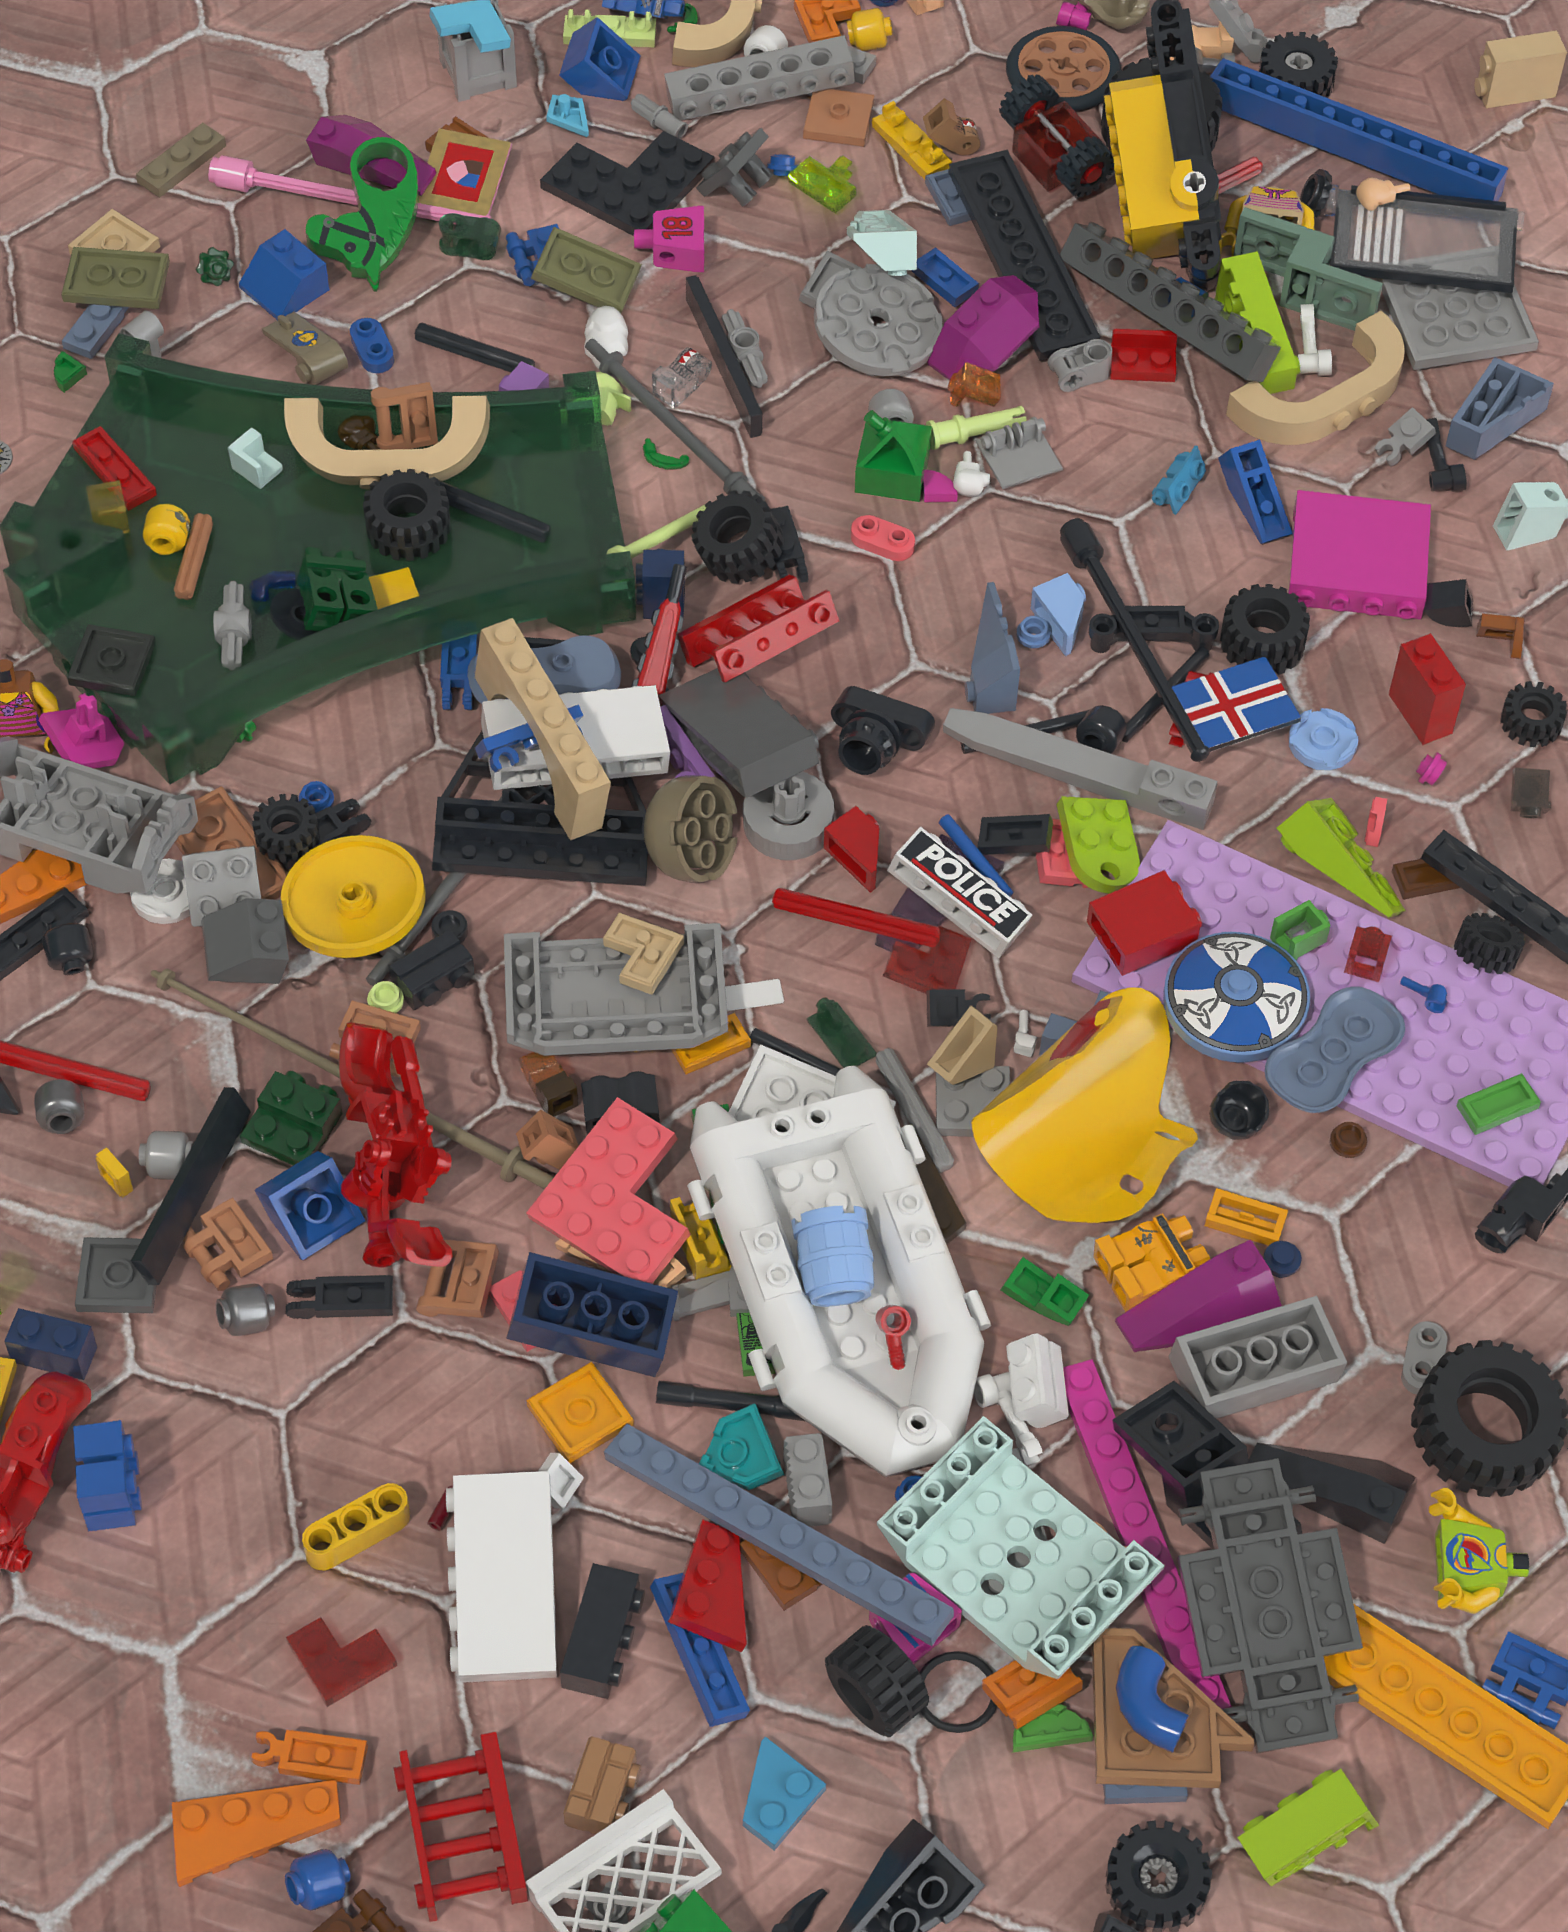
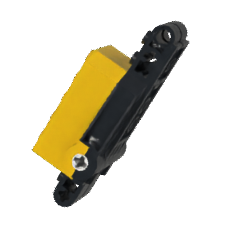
M1157 0L1151 8V26L1146 27L1147 50L1152 68L1151 76L1109 83L1110 95H1104L1115 179L1118 186L1119 206L1123 220L1125 242L1132 246L1133 253L1138 251L1152 259L1179 254L1181 269L1187 268L1190 283L1204 291H1208L1217 286L1220 269L1219 240L1222 237L1219 224L1221 220L1219 178L1213 166L1189 8L1182 9L1181 3L1178 0ZM1170 57H1174L1176 63L1170 65ZM1206 254V264H1202L1200 255Z

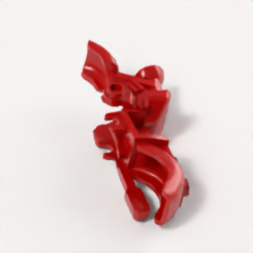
M350 1022L346 1023L339 1050L340 1081L350 1103V1107L346 1112V1118L351 1121L368 1123L373 1139L367 1140L362 1150L355 1152V1166L344 1178L341 1184V1193L352 1204L367 1209L369 1243L364 1249L363 1261L372 1267L383 1268L392 1265L402 1257L406 1261L420 1265L447 1266L452 1259V1249L444 1241L439 1228L431 1226L420 1227V1221L390 1219L389 1211L400 1207L406 1200L424 1204L425 1199L423 1196H427L429 1193L427 1188H431L435 1184L437 1177L447 1174L452 1164L450 1153L445 1152L442 1148L434 1147L431 1134L433 1126L428 1125L426 1120L429 1110L425 1109L417 1075L420 1071V1065L415 1044L412 1039L397 1035L393 1040L392 1034L382 1028ZM391 1052L396 1072L401 1076L405 1092L399 1091L392 1081L390 1071Z
M57 1371L48 1372L38 1377L24 1395L21 1396L5 1423L6 1430L0 1444V1569H6L13 1573L16 1571L23 1573L30 1564L33 1552L27 1549V1545L24 1544V1536L27 1533L25 1530L31 1521L35 1519L37 1511L53 1486L51 1476L57 1453L66 1432L75 1418L86 1409L91 1401V1389L87 1384Z

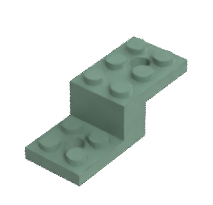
M1244 207L1239 219L1234 256L1258 251L1264 271L1284 277L1279 306L1301 313L1300 304H1313L1314 318L1355 331L1357 323L1377 313L1383 283L1330 266L1334 236ZM1265 241L1272 243L1274 247L1265 244ZM1342 297L1349 299L1351 303L1342 300Z

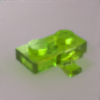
M843 155L829 168L809 156L789 173L790 184L835 214L856 196V187L848 182L852 172L847 168L852 165V161Z

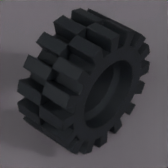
M1528 681L1525 683L1524 688L1520 683L1515 686L1514 690L1511 689L1508 692L1500 722L1503 723L1502 729L1504 733L1510 731L1508 737L1512 741L1518 737V744L1524 746L1525 741H1529L1530 747H1536L1537 742H1540L1541 747L1547 746L1549 740L1553 743L1557 739V735H1560L1567 715V703L1562 701L1563 695L1560 692L1555 695L1553 694L1555 688L1551 685L1546 690L1542 688L1543 682H1538L1537 686L1533 687L1532 681ZM1535 709L1542 712L1547 718L1542 720L1530 719L1521 710Z
M279 794V801H275L272 796L268 798V806L262 802L258 806L259 812H254L252 824L255 841L263 855L268 853L269 859L274 861L278 855L280 862H286L287 857L292 856V861L294 862L299 860V853L305 855L309 852L308 847L313 849L317 846L316 840H319L317 816L314 807L308 805V800L302 798L299 802L298 795L291 794L290 800H286V794ZM283 822L299 824V828L290 834H277L272 831L276 825Z
M1472 913L1471 916H1466L1462 922L1455 940L1454 950H1457L1456 954L1458 957H1464L1463 961L1466 964L1472 962L1474 964L1473 968L1477 970L1482 967L1485 968L1486 973H1491L1492 970L1496 974H1502L1503 971L1509 973L1516 967L1525 945V936L1523 933H1519L1520 929L1517 926L1510 927L1512 922L1508 920L1500 921L1499 916L1494 915L1493 918H1490L1488 913H1482L1480 917L1478 913Z

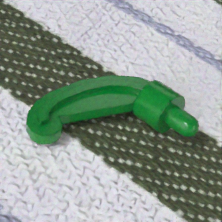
M685 3L684 11L686 13L682 22L697 24L698 15L695 7ZM678 22L674 23V26L668 27L667 31L669 33H676Z
M645 439V444L643 445L644 457L653 466L663 469H681L689 464V457L687 455H682L678 459L657 453L656 446L651 442V439Z

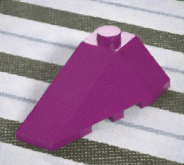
M348 115L321 117L307 137L306 142L316 165L351 175V158L359 145L376 137H392L371 122ZM411 152L417 170L418 195L422 196L437 172L435 168ZM378 158L365 164L359 176L362 179L397 188V184L404 179L407 172L395 160Z
M1250 1239L1216 1255L1115 1319V1322L1132 1350L1139 1352L1173 1347L1176 1337L1281 1307L1282 1304L1271 1270Z

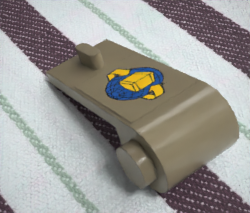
M296 312L286 316L279 315L277 321L262 328L265 336L296 357L298 364L295 366L296 373L303 383L308 382L310 385L315 386L348 368L347 358L339 344Z

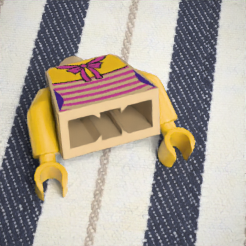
M1253 186L1248 195L1234 200L1230 205L1224 230L1227 232L1221 235L1222 239L1219 240L1220 254L1224 246L1230 245L1232 246V256H1234L1237 237L1235 234L1238 231L1239 219L1244 207L1313 230L1314 212L1300 201L1298 193L1294 190L1279 189L1275 186Z

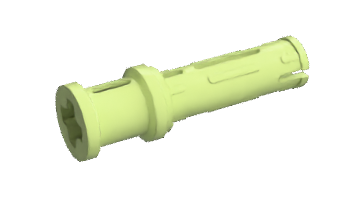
M1017 406L964 418L962 415H953L951 420L936 423L934 420H929L926 422V425L932 426L931 449H939L940 445L952 442L964 444L968 441L969 437L982 435L987 431L993 432L1002 429L1006 425L1012 428V424L1018 422L1021 426V422L1027 421L1026 416L1015 419L1013 417L1024 414L1025 410L1022 406Z

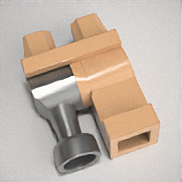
M1220 21L1218 27H1197L1192 25L1200 72H1213L1222 58L1235 62V54L1232 53L1234 38L1229 35Z

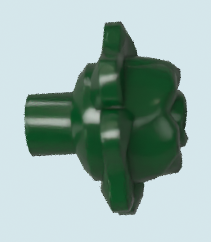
M210 247L207 253H200L199 264L195 270L198 274H202L200 279L203 283H212L215 286H220L222 280H230V270L234 266V262L228 259L229 253L227 251H219L214 247Z

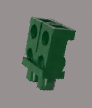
M307 547L305 549L302 565L296 579L306 611L303 619L305 630L335 632L338 626L339 633L369 635L377 616L378 608L369 577L365 572L367 568L365 560L355 559L353 552L347 550L336 552L334 557L323 556L320 548Z

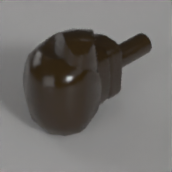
M355 414L339 424L337 433L339 439L345 445L355 450H381L375 445L378 438L375 434L376 424L370 416Z

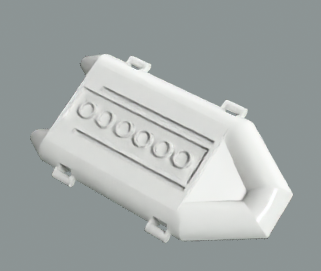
M848 1066L837 1072L833 1098L741 1122L737 1121L716 1102H707L697 1107L690 1150L701 1180H694L687 1187L699 1220L716 1219L762 1349L754 1350L748 1354L760 1389L766 1391L777 1388L784 1406L884 1477L937 1463L964 1436L984 1348V1340L980 1331L988 1329L991 1323L978 1291L972 1290L965 1293L916 1168V1164L925 1161L926 1157L913 1125L900 1127L887 1091L856 1066ZM705 1190L711 1194L714 1202L713 1208L710 1206ZM843 1206L844 1213H854V1206L866 1209L869 1228L866 1231L874 1260L872 1262L874 1287L870 1290L871 1296L849 1305L829 1307L812 1305L809 1296L805 1295L801 1274L798 1270L797 1240L793 1236L791 1220L795 1218L798 1222H802V1213L823 1207ZM887 1305L903 1307L908 1311L911 1318L909 1330L901 1336L906 1365L901 1370H896L890 1365L886 1337L879 1329L875 1319L878 1310ZM891 1313L887 1317V1325H891L893 1323V1313ZM766 1359H769L772 1362V1365L776 1373L774 1379L772 1377Z

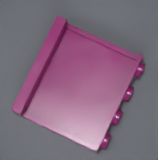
M1297 490L1293 510L1294 530L1288 594L1295 593L1299 597L1298 602H1304L1306 607L1421 620L1427 594L1431 504Z

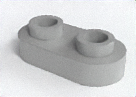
M1429 1321L1420 1322L1413 1326L1409 1333L1401 1380L1404 1387L1416 1395L1433 1366H1436L1439 1359L1446 1352V1332L1436 1323ZM1429 1335L1434 1338V1341H1425L1422 1336ZM1416 1369H1425L1428 1374L1420 1375Z

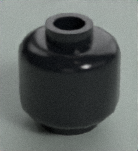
M1104 705L1095 706L1086 713L1076 729V738L1080 744L1111 754L1117 749L1126 735L1127 725L1123 716L1112 707Z
M64 919L50 924L48 931L42 937V944L49 967L53 970L63 971L64 975H74L84 971V965L90 962L94 956L88 929L83 924L77 923L75 919Z

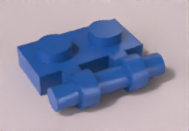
M558 224L528 230L527 241L519 239L516 232H510L506 235L508 243L506 249L509 256L516 263L514 269L517 277L522 279L525 286H531L535 283V280L531 279L533 271L553 227L559 229ZM534 255L536 261H531L527 257Z
M1508 1631L1490 1670L1505 1677L1502 1685H1499L1486 1678L1482 1688L1514 1710L1528 1716V1719L1537 1725L1540 1722L1555 1730L1561 1714L1546 1707L1550 1700L1564 1707L1566 1706L1568 1701V1660ZM1516 1683L1537 1693L1536 1701L1534 1702L1514 1692L1513 1689Z

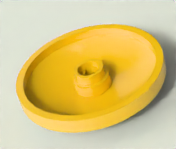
M364 835L333 839L307 852L290 869L281 891L283 915L292 935L310 950L337 958L367 956L382 951L400 941L419 920L426 896L421 869L408 851L387 839Z

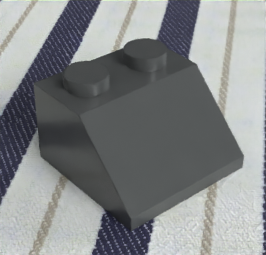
M245 898L202 918L201 924L208 981L280 983L289 961L282 900Z

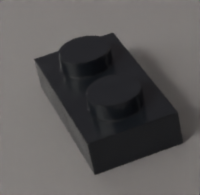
M1050 814L982 817L978 849L983 855L1049 852L1053 820Z

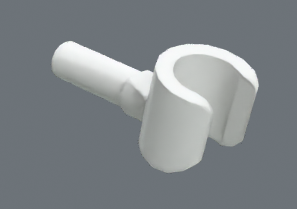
M1021 1010L1019 1012V1029L1016 1033L1013 1051L1016 1054L1032 1057L1037 1037L1027 1034L1028 1011Z

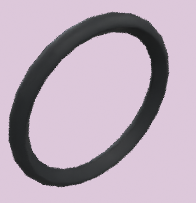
M955 1651L943 1653L932 1658L919 1672L923 1681H925L929 1672L938 1664L945 1661L961 1660L978 1667L986 1677L993 1674L991 1668L978 1657L965 1652ZM990 1700L988 1708L979 1718L959 1725L941 1721L927 1707L920 1713L938 1729L953 1733H963L975 1730L985 1724L994 1714L997 1706Z

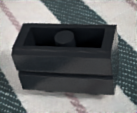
M451 930L445 931L388 965L390 981L402 990L404 1000L412 1010H416L423 1005L426 1007L432 1006L441 998L443 993L453 987L457 989L464 987L471 980L472 976L475 975L472 955Z

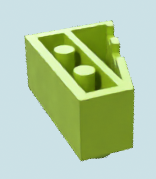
M1341 1768L1336 1772L1327 1770L1321 1773L1312 1781V1788L1301 1795L1297 1792L1290 1794L1278 1803L1277 1807L1279 1810L1267 1818L1263 1815L1258 1816L1243 1827L1244 1833L1237 1838L1264 1880L1270 1886L1314 1863V1857L1333 1845L1337 1850L1346 1845L1348 1841L1345 1836L1362 1825H1365L1368 1831L1379 1826Z

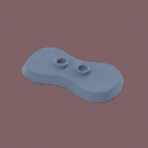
M581 635L569 638L553 646L531 648L558 694L591 692L600 689L612 690L617 689L620 685L621 669L617 656L609 645L600 638ZM476 654L468 666V681L473 695L482 704V702L488 701L475 679L478 656Z
M1352 986L1340 989L1326 1000L1316 1023L1307 1033L1281 1045L1271 1053L1265 1065V1078L1273 1091L1295 1108L1308 1113L1328 1111L1343 1101L1354 1076L1366 1063L1391 1052L1400 1044L1405 1033L1404 1019L1392 1003L1372 990Z

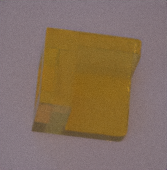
M120 480L86 486L96 538L128 533L130 529Z

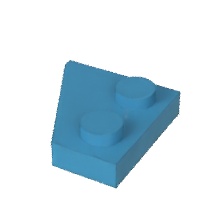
M764 1737L761 1741L743 1816V1827L775 1851L826 1791V1783L767 1737Z

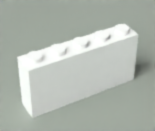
M656 685L559 694L566 708L579 704L583 717L576 725L581 728L585 740L609 779L668 773L670 749ZM495 699L482 702L481 725L484 739L527 723L524 716L510 699ZM524 746L514 748L519 756V762L515 766H511L506 756H499V761L502 765V769L499 772L495 773L489 763L494 790L552 784L539 746L529 750H525Z
M549 1471L453 1476V1488H446L447 1512H454V1527H447L448 1552L455 1551L456 1567H448L449 1591H456L457 1607H449L450 1631H457L458 1647H450L451 1672L458 1671L461 1683L557 1678Z

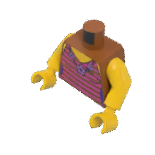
M1 659L0 738L47 734L38 720L42 713L59 711L56 696L41 682H36L31 671H14L11 660ZM47 737L44 747L48 753H52L53 745L50 738Z

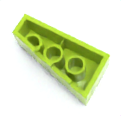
M1258 251L1221 259L1215 300L1224 305L1223 310L1228 314L1234 312L1248 320L1247 326L1253 330L1259 328L1273 336L1271 341L1281 347L1264 381L1259 383L1270 394L1294 389L1296 377L1300 374V363L1298 357L1292 351ZM1243 340L1239 344L1240 351L1243 347Z

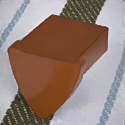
M1482 613L1477 623L1476 637L1510 640V658L1521 659L1525 618Z

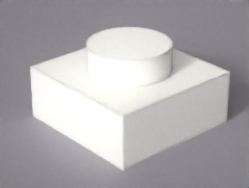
M550 1453L539 1471H549L551 1505L554 1508L564 1509L584 1477L560 1453Z

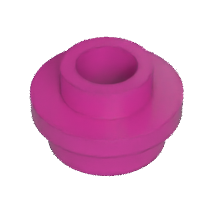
M1436 752L1433 757L1428 754L1424 757L1416 770L1420 774L1418 782L1421 784L1426 782L1431 786L1436 782L1447 764L1446 761L1441 759L1442 755Z

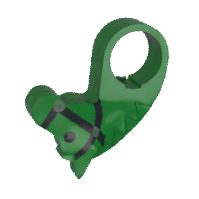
M388 137L369 139L359 145L352 155L350 163L351 180L359 211L343 214L337 219L324 214H318L310 217L306 224V240L309 249L316 255L342 262L347 270L351 272V277L366 278L374 292L379 288L381 272L396 259L412 231L419 202L417 170L413 156L404 144ZM378 158L395 160L407 172L404 179L397 184V188L388 191H382L381 188L368 185L361 179L359 173L365 164Z

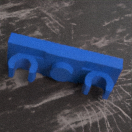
M579 704L567 708L575 723L583 717ZM526 723L482 739L475 747L479 759L491 755L490 767L496 773L502 769L499 756H506L511 766H515L519 762V756L514 748L524 746L525 750H529L539 746L530 726Z

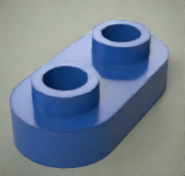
M372 318L356 320L350 327V337L362 366L371 373L388 371L394 364L392 346L381 324Z

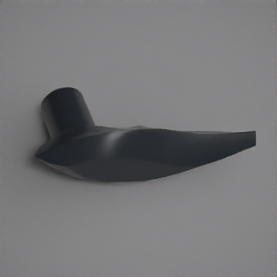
M821 1888L802 1899L784 1915L779 1924L774 1925L772 1932H803L809 1925L814 1910L828 1893Z

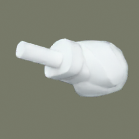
M965 451L963 453V461L958 462L956 466L953 487L962 496L974 497L980 495L983 487L989 485L990 474L980 472L979 464L972 462L971 452Z

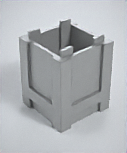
M465 0V1H461V2H457V3L469 2V1H475V0ZM490 0L511 38L510 48L481 53L470 32L440 37L437 32L440 62L443 69L447 68L453 81L458 102L468 100L471 96L503 88L508 90L517 87L514 32L510 24H506L499 9L498 0ZM443 3V4H440V5H436L435 7H437V6H444V5H448V4H447V3Z

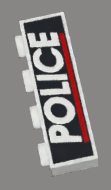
M919 827L895 854L887 870L997 958H1000L1023 932L1032 917V914L1026 910L1020 901L1009 897L998 888L992 879L981 875L970 866L964 857L956 855L943 845L936 835L928 833L922 827Z

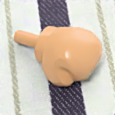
M1367 178L1357 187L1356 196L1365 209L1373 211L1379 205L1394 202L1397 193L1410 191V185L1405 183L1394 186L1390 180L1383 181L1377 178Z

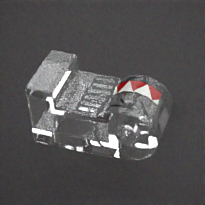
M690 347L685 348L666 368L660 366L652 372V395L672 408H677L706 380L712 369V361ZM666 388L671 389V395L665 392Z

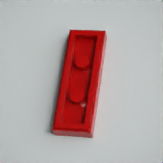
M101 426L72 441L74 450L128 511L157 496L155 486Z

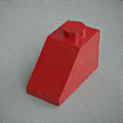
M855 806L824 828V849L871 893L876 889L880 828L873 816L865 814Z

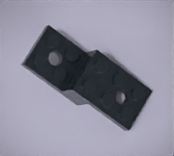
M1175 1381L1167 1384L1112 1420L1114 1430L1162 1475L1166 1505L1178 1517L1179 1508L1200 1506L1202 1503L1203 1493L1199 1479L1200 1472L1249 1464L1247 1446ZM1164 1424L1177 1425L1176 1428L1170 1431L1158 1429ZM1294 1517L1297 1535L1302 1534L1301 1523ZM1205 1521L1187 1524L1214 1550L1211 1532L1206 1526Z

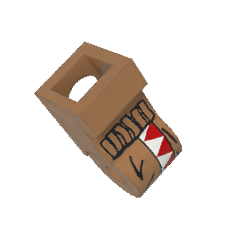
M944 98L923 116L928 138L959 155H971L980 148L981 143L975 122L970 118H961L956 115L953 103Z

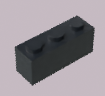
M595 1563L592 1564L560 1670L561 1688L608 1699L611 1687L619 1686L624 1668V1663L619 1662L623 1649L629 1650L631 1647L635 1627L630 1626L633 1613L640 1614L645 1597V1590L640 1589L639 1574Z

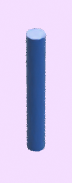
M950 814L942 817L939 821L940 826L977 871L984 877L992 879L999 889L1011 897L1013 890Z

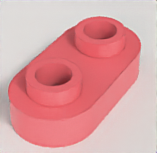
M871 515L860 516L852 523L851 540L857 547L893 561H903L913 555L915 536L909 529Z

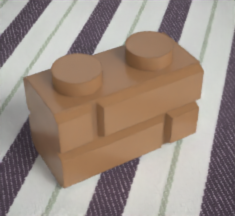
M593 1736L588 1738L563 1812L564 1824L571 1828L597 1834L628 1813L629 1803L624 1802L628 1788H636L641 1773V1765L636 1764V1750L621 1744H612L610 1741Z

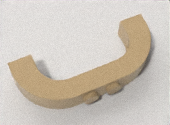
M731 0L727 13L720 20L711 24L697 25L678 22L673 46L672 65L698 67L722 62L733 56L748 39L753 25L754 13H761L762 0Z
M1379 311L1357 323L1352 346L1369 363L1370 366L1367 369L1305 402L1280 400L1272 396L1259 382L1251 381L1230 393L1226 415L1249 435L1266 442L1281 445L1306 444L1322 439L1337 430H1343L1354 420L1370 415L1394 393L1399 382L1405 348L1402 336L1392 320L1384 312Z
M452 396V422L449 431L440 442L424 449L345 450L335 447L324 437L323 406L318 398H284V416L286 429L292 444L303 461L314 472L336 483L360 485V488L370 490V484L373 481L379 482L380 476L385 473L392 475L394 470L400 469L401 472H407V469H415V473L418 474L424 471L429 473V479L435 477L440 481L447 480L463 471L477 457L485 443L490 423V404L486 396Z

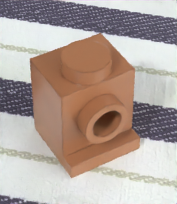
M541 1109L516 1133L524 1159L530 1161L534 1157L539 1163L543 1165L549 1164L558 1170L563 1167L579 1146L573 1127Z

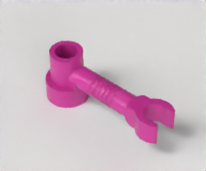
M1064 1L1060 8L1056 25L1087 30L1092 13L1087 12L1088 9L1081 5L1079 1L1076 5Z

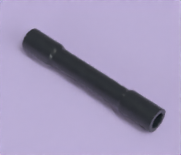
M660 1380L658 1382L656 1404L738 1411L755 1403L760 1414L772 1415L781 1419L805 1421L784 1406L779 1395L769 1396L702 1388L692 1384Z

